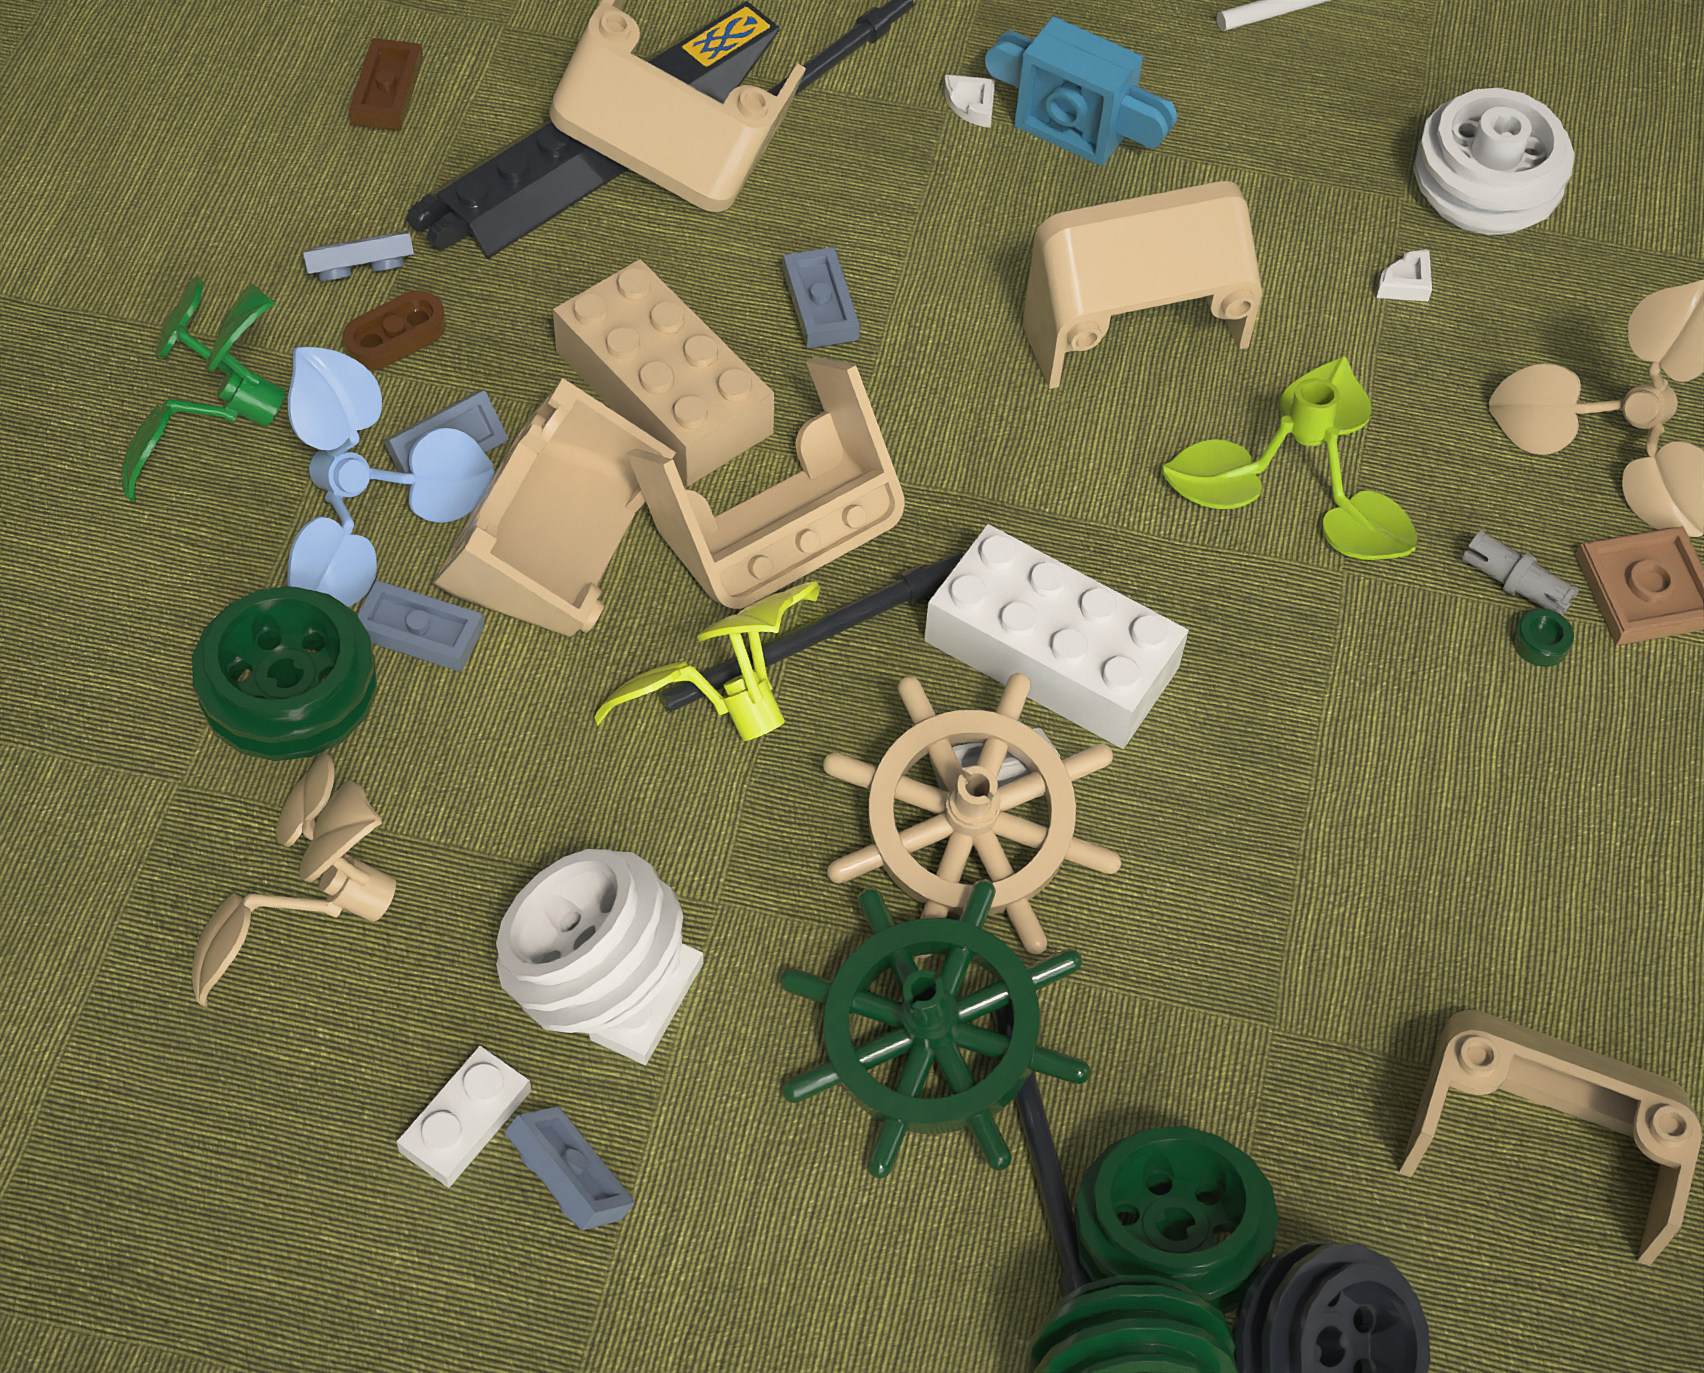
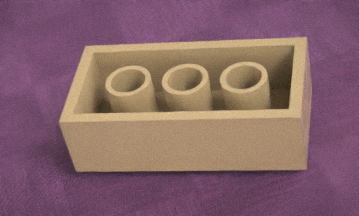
M641 259L553 309L556 352L614 412L676 452L673 461L681 481L686 487L773 434L774 392Z

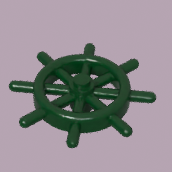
M981 879L974 883L959 921L944 918H925L896 925L880 892L871 887L865 888L859 894L858 903L874 936L861 944L848 957L834 980L792 968L785 970L780 977V985L786 992L825 1004L823 1028L827 1052L830 1060L788 1079L782 1088L783 1097L788 1102L799 1103L841 1083L848 1095L864 1111L883 1122L867 1163L868 1172L875 1178H884L892 1171L906 1131L921 1134H943L970 1128L989 1167L997 1171L1005 1170L1011 1163L1012 1155L993 1116L1016 1097L1025 1085L1031 1072L1035 1071L1073 1084H1082L1090 1076V1067L1084 1060L1040 1046L1041 1016L1036 993L1037 990L1078 971L1082 965L1081 955L1074 949H1065L1025 967L1011 948L1002 940L983 929L996 893L995 886L989 880ZM928 954H946L937 980H935L936 974L932 970H919L913 957ZM970 961L986 969L998 980L956 1000ZM890 968L905 1000L902 1003L866 990L878 976ZM1012 1003L1014 1010L1012 1037L969 1024L973 1020ZM855 1014L897 1027L856 1048L853 1046L852 1030ZM959 1047L1001 1061L984 1080L976 1084ZM910 1051L895 1091L882 1085L867 1072L869 1069ZM937 1061L953 1095L942 1098H919L932 1062Z

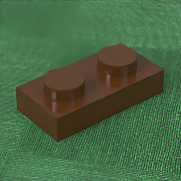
M372 38L349 108L351 124L402 130L424 59L422 44Z

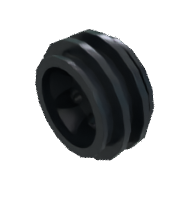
M1333 1241L1294 1243L1268 1260L1261 1271L1257 1273L1240 1299L1232 1328L1235 1341L1233 1358L1240 1373H1428L1430 1365L1429 1327L1418 1296L1388 1257L1360 1244H1337Z

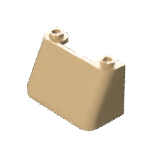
M562 378L529 417L516 436L439 569L433 584L459 599L569 637L573 636L579 629L584 633H588L598 620L605 604L597 600L601 592L597 584L635 513L646 502L626 453L637 448L673 459L676 452Z

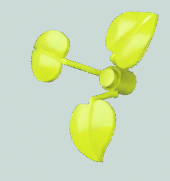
M807 582L794 586L784 592L767 596L746 607L737 615L726 617L712 624L697 635L699 642L721 635L729 634L742 675L723 684L727 693L726 696L722 697L693 666H688L686 660L643 672L621 685L597 711L594 717L597 725L599 726L608 712L618 704L653 692L671 682L691 681L713 702L718 715L730 713L742 741L752 740L778 728L785 723V719L771 691L773 688L767 677L759 632L778 633L782 615L788 607L800 600L816 602L820 592L818 582ZM748 632L755 670L752 669L741 633Z

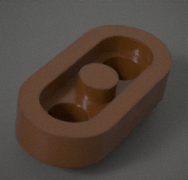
M411 291L353 319L343 331L346 355L364 365L368 370H377L435 342L442 336L446 328L444 307L441 300L429 292Z

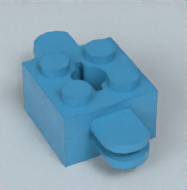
M1053 16L1034 40L1013 30H1006L987 51L985 56V64L991 76L1019 88L1015 127L1100 166L1105 164L1124 137L1154 149L1162 143L1167 133L1171 131L1177 121V112L1171 101L1138 87L1143 62L1142 55Z

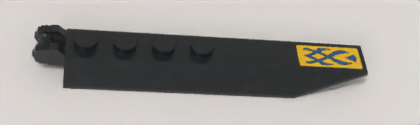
M745 1L644 60L724 104L731 91L741 85L779 33L780 27L748 1ZM551 118L423 196L420 202H416L408 210L406 221L417 232H423V230H427L431 226L426 239L438 251L440 249L443 251L444 248H448L449 245L457 243L466 236H473L483 255L489 259L629 170V168L560 131L553 124Z

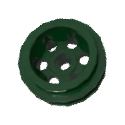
M287 586L261 589L229 604L204 628L192 655L193 688L198 696L200 710L215 736L241 754L271 761L309 758L342 743L367 718L378 690L376 663L372 652L371 637L356 612L327 593L299 587ZM305 649L316 650L318 652H308ZM245 669L253 672L250 678L238 682Z
M1186 1126L1144 1129L1110 1144L1087 1168L1076 1200L1077 1219L1075 1231L1079 1259L1093 1282L1117 1275L1158 1276L1183 1283L1204 1298L1207 1303L1223 1313V1315L1238 1308L1241 1297L1257 1273L1273 1257L1275 1250V1235L1279 1217L1271 1183L1251 1156L1220 1136ZM1124 1212H1130L1138 1218V1221L1133 1225L1124 1226L1121 1225L1119 1218ZM1220 1232L1232 1234L1220 1244L1216 1243L1213 1239V1236Z
M1117 1275L1087 1283L1061 1298L1031 1336L1027 1361L1028 1373H1240L1233 1358L1235 1352L1234 1337L1223 1313L1207 1303L1204 1298L1183 1283L1154 1275Z

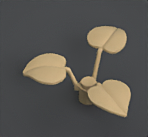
M1704 280L1656 291L1640 301L1634 308L1628 323V340L1631 349L1637 357L1653 362L1649 368L1652 382L1632 388L1625 395L1624 399L1577 403L1581 390L1578 376L1564 366L1542 363L1525 367L1507 377L1495 389L1489 400V411L1507 437L1522 450L1538 455L1558 452L1574 440L1579 428L1576 413L1587 414L1619 410L1623 412L1625 419L1632 426L1641 429L1648 428L1650 433L1646 450L1649 457L1639 458L1630 462L1623 472L1622 488L1625 499L1632 511L1648 525L1658 530L1684 526L1688 537H1699L1704 534V449L1690 442L1673 441L1664 445L1658 451V440L1660 435L1664 433L1662 423L1667 422L1673 417L1678 404L1674 390L1668 385V381L1662 378L1660 371L1662 369L1670 378L1679 382L1693 380L1704 373Z
M322 752L308 773L293 788L281 810L276 826L277 842L285 847L293 845L302 832L311 841L300 865V878L311 883L322 875L319 889L327 894V899L316 900L248 894L242 900L241 896L235 893L231 894L208 921L198 940L192 964L193 990L197 1002L206 1008L209 991L234 960L246 939L251 922V912L258 907H274L318 911L335 918L339 916L342 909H345L370 922H376L386 912L396 890V879L346 854L364 836L381 825L382 820L370 806L362 786L354 781L344 783L329 800L334 783V763L329 754ZM320 813V815H319V817H318V819H317V821H316V823H315V819H314V818Z

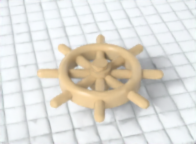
M1015 673L1009 677L996 713L983 710H959L939 715L935 714L920 682L911 676L904 677L898 683V692L915 726L894 742L882 758L879 766L876 767L840 753H831L823 761L824 770L830 776L871 790L868 823L872 844L833 861L827 870L828 877L832 882L840 884L883 866L890 878L905 893L924 905L920 919H946L947 914L961 916L973 885L959 884L971 848L975 846L996 889L988 915L1007 911L1024 948L1031 954H1041L1047 948L1048 941L1028 900L1048 885L1058 872L1064 859L1105 874L1116 873L1121 867V858L1116 852L1073 837L1076 821V802L1072 781L1108 766L1113 760L1112 749L1105 744H1097L1061 760L1052 746L1041 735L1018 721L1031 685L1029 678L1023 673ZM965 742L984 744L976 766L968 767L964 772L951 744ZM1007 752L1022 761L1032 771V774L997 789V777ZM929 753L947 792L904 776L919 759ZM1045 794L1049 811V827L1005 813V811ZM894 799L939 815L897 832L893 812ZM996 835L1040 851L1028 865L1015 874ZM950 836L936 875L923 868L910 855L912 852ZM932 954L920 955V956H916V957H918V958H928V957H929L930 955H932Z

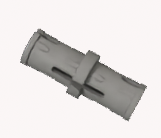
M1483 530L1479 531L1469 545L1472 548L1471 551H1465L1462 561L1472 564L1503 583V591L1511 596L1519 593L1540 607L1555 611L1562 616L1571 606V598L1574 599L1579 592L1578 587L1568 584L1537 565L1538 558L1530 553L1522 556L1487 535V532Z

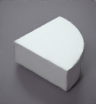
M945 75L944 95L950 108L962 119L972 124L991 127L995 79Z
M1429 250L1408 252L1404 254L1403 259L1386 267L1378 284L1376 298L1428 302L1432 292Z

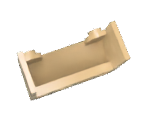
M602 0L591 16L554 93L549 110L553 124L565 134L703 210L721 212L730 208L784 120L806 68L797 63L777 97L759 87L743 85L732 90L724 104L632 54L640 38V30L637 23L631 16L621 11L624 0Z
M1218 181L1065 211L1049 217L1038 227L1034 238L1022 326L1049 389L1057 388L1060 385L1064 354L1066 352L1075 350L1086 351L1095 347L1107 333L1111 316L1208 296L1207 303L1212 314L1217 318L1225 320L1238 349L1249 348L1262 297V287L1248 205L1239 186L1231 181Z
M813 357L806 361L825 412L808 420L797 434L796 452L803 471L716 517L713 516L708 502L701 494L684 488L673 459L637 448L626 453L658 532L715 602L732 609L748 607L890 530L902 517L905 506L904 494L856 365L819 357Z
M1463 1010L1454 1014L1448 1020L1437 1044L1399 1173L1412 1177L1434 1138L1449 1087L1473 1095H1485L1501 1089L1633 1137L1644 1155L1660 1163L1637 1262L1650 1266L1681 1228L1701 1145L1702 1129L1686 1092L1677 1083L1666 1077L1479 1010Z

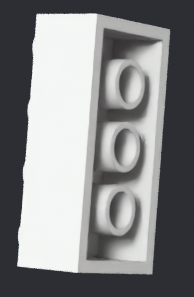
M988 524L928 602L924 641L1006 685L1011 675L1015 673L1025 674L1031 683L1027 695L1028 698L1124 749L1179 669L1189 630Z

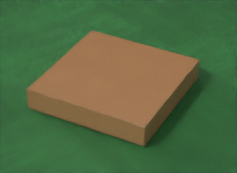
M1684 526L1579 545L1575 556L1616 646L1704 630V568Z

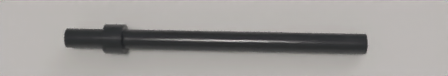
M890 0L880 8L872 7L858 17L855 27L802 65L806 70L794 96L865 43H875L886 35L891 29V24L914 7L913 0ZM789 76L767 92L777 97Z
M957 552L925 568L921 565H916L899 573L896 582L761 644L765 667L767 668L904 602L914 605L933 596L934 588L944 583L964 554ZM750 649L747 651L752 669L755 670ZM735 656L700 674L718 691L724 688L723 684L742 675ZM682 681L659 692L661 704L667 713H671L706 696L691 681Z
M1012 1003L993 1011L998 1033L1012 1037L1014 1010ZM1032 1071L1025 1085L1015 1098L1063 1275L1058 1280L1061 1297L1063 1298L1081 1286L1093 1281L1080 1263L1075 1218L1035 1071Z

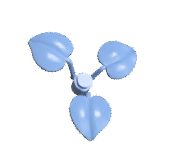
M297 347L293 350V373L288 394L289 420L292 429L301 441L320 449L310 462V477L318 488L328 491L325 500L333 505L342 525L340 526L330 518L320 516L313 518L301 528L293 541L289 554L287 586L327 593L350 607L360 601L372 587L376 577L377 560L371 542L363 536L351 534L354 528V521L342 501L343 497H354L360 494L367 487L369 479L412 484L409 493V505L413 513L428 521L446 523L462 518L475 509L494 476V465L472 437L462 431L443 427L427 431L415 442L409 454V466L412 473H399L369 467L367 461L361 455L347 450L359 443L357 430L372 426L380 417L382 396L375 377L364 365L340 352L319 347Z

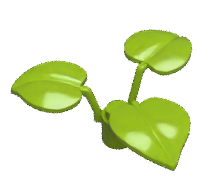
M1345 356L1311 370L1285 389L1280 399V411L1283 416L1281 417L1280 427L1260 459L1252 463L1251 455L1240 445L1227 440L1213 439L1198 442L1187 447L1172 461L1162 465L1164 477L1182 496L1209 508L1234 509L1250 504L1260 496L1262 484L1255 474L1262 473L1267 468L1288 433H1293L1295 440L1306 446H1317L1325 441L1333 498L1336 505L1339 506L1329 510L1323 518L1322 529L1328 543L1340 553L1362 560L1402 557L1409 555L1413 551L1415 552L1418 537L1413 523L1406 512L1391 498L1371 490L1358 492L1350 500L1344 495L1337 447L1338 435H1346L1362 429L1369 422L1372 412L1368 394L1354 376Z

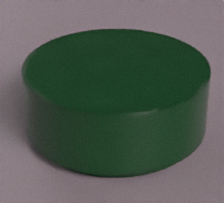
M1534 609L1528 611L1520 618L1513 633V646L1518 655L1530 664L1540 667L1555 666L1566 658L1574 641V631L1569 621L1561 614L1549 609Z

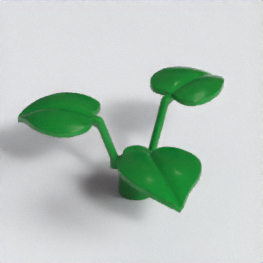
M195 276L182 293L178 305L167 317L157 341L155 356L163 360L168 355L177 338L207 359V370L214 372L216 368H219L226 373L217 392V397L225 400L224 407L169 399L161 407L156 405L136 431L123 459L121 485L126 498L136 502L135 483L137 477L161 437L168 419L174 413L183 411L217 416L232 423L239 414L264 428L271 423L283 402L286 389L247 369L229 353V348L260 315L276 305L256 285H247L237 297L223 321L212 350L191 336L186 325L199 305L202 296L203 280Z

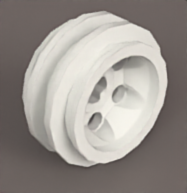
M1475 89L1441 104L1426 120L1413 169L1420 191L1442 218L1464 230L1486 235L1509 234L1547 219L1561 203L1565 185L1571 177L1575 153L1568 133L1564 130L1561 121L1545 104L1524 93L1507 89Z
M586 849L561 858L539 872L516 895L501 921L496 942L498 950L496 966L502 989L518 1002L526 1014L545 1030L591 1034L619 1025L641 1011L662 990L679 961L684 915L677 894L670 886L659 879L657 871L651 864L633 852Z

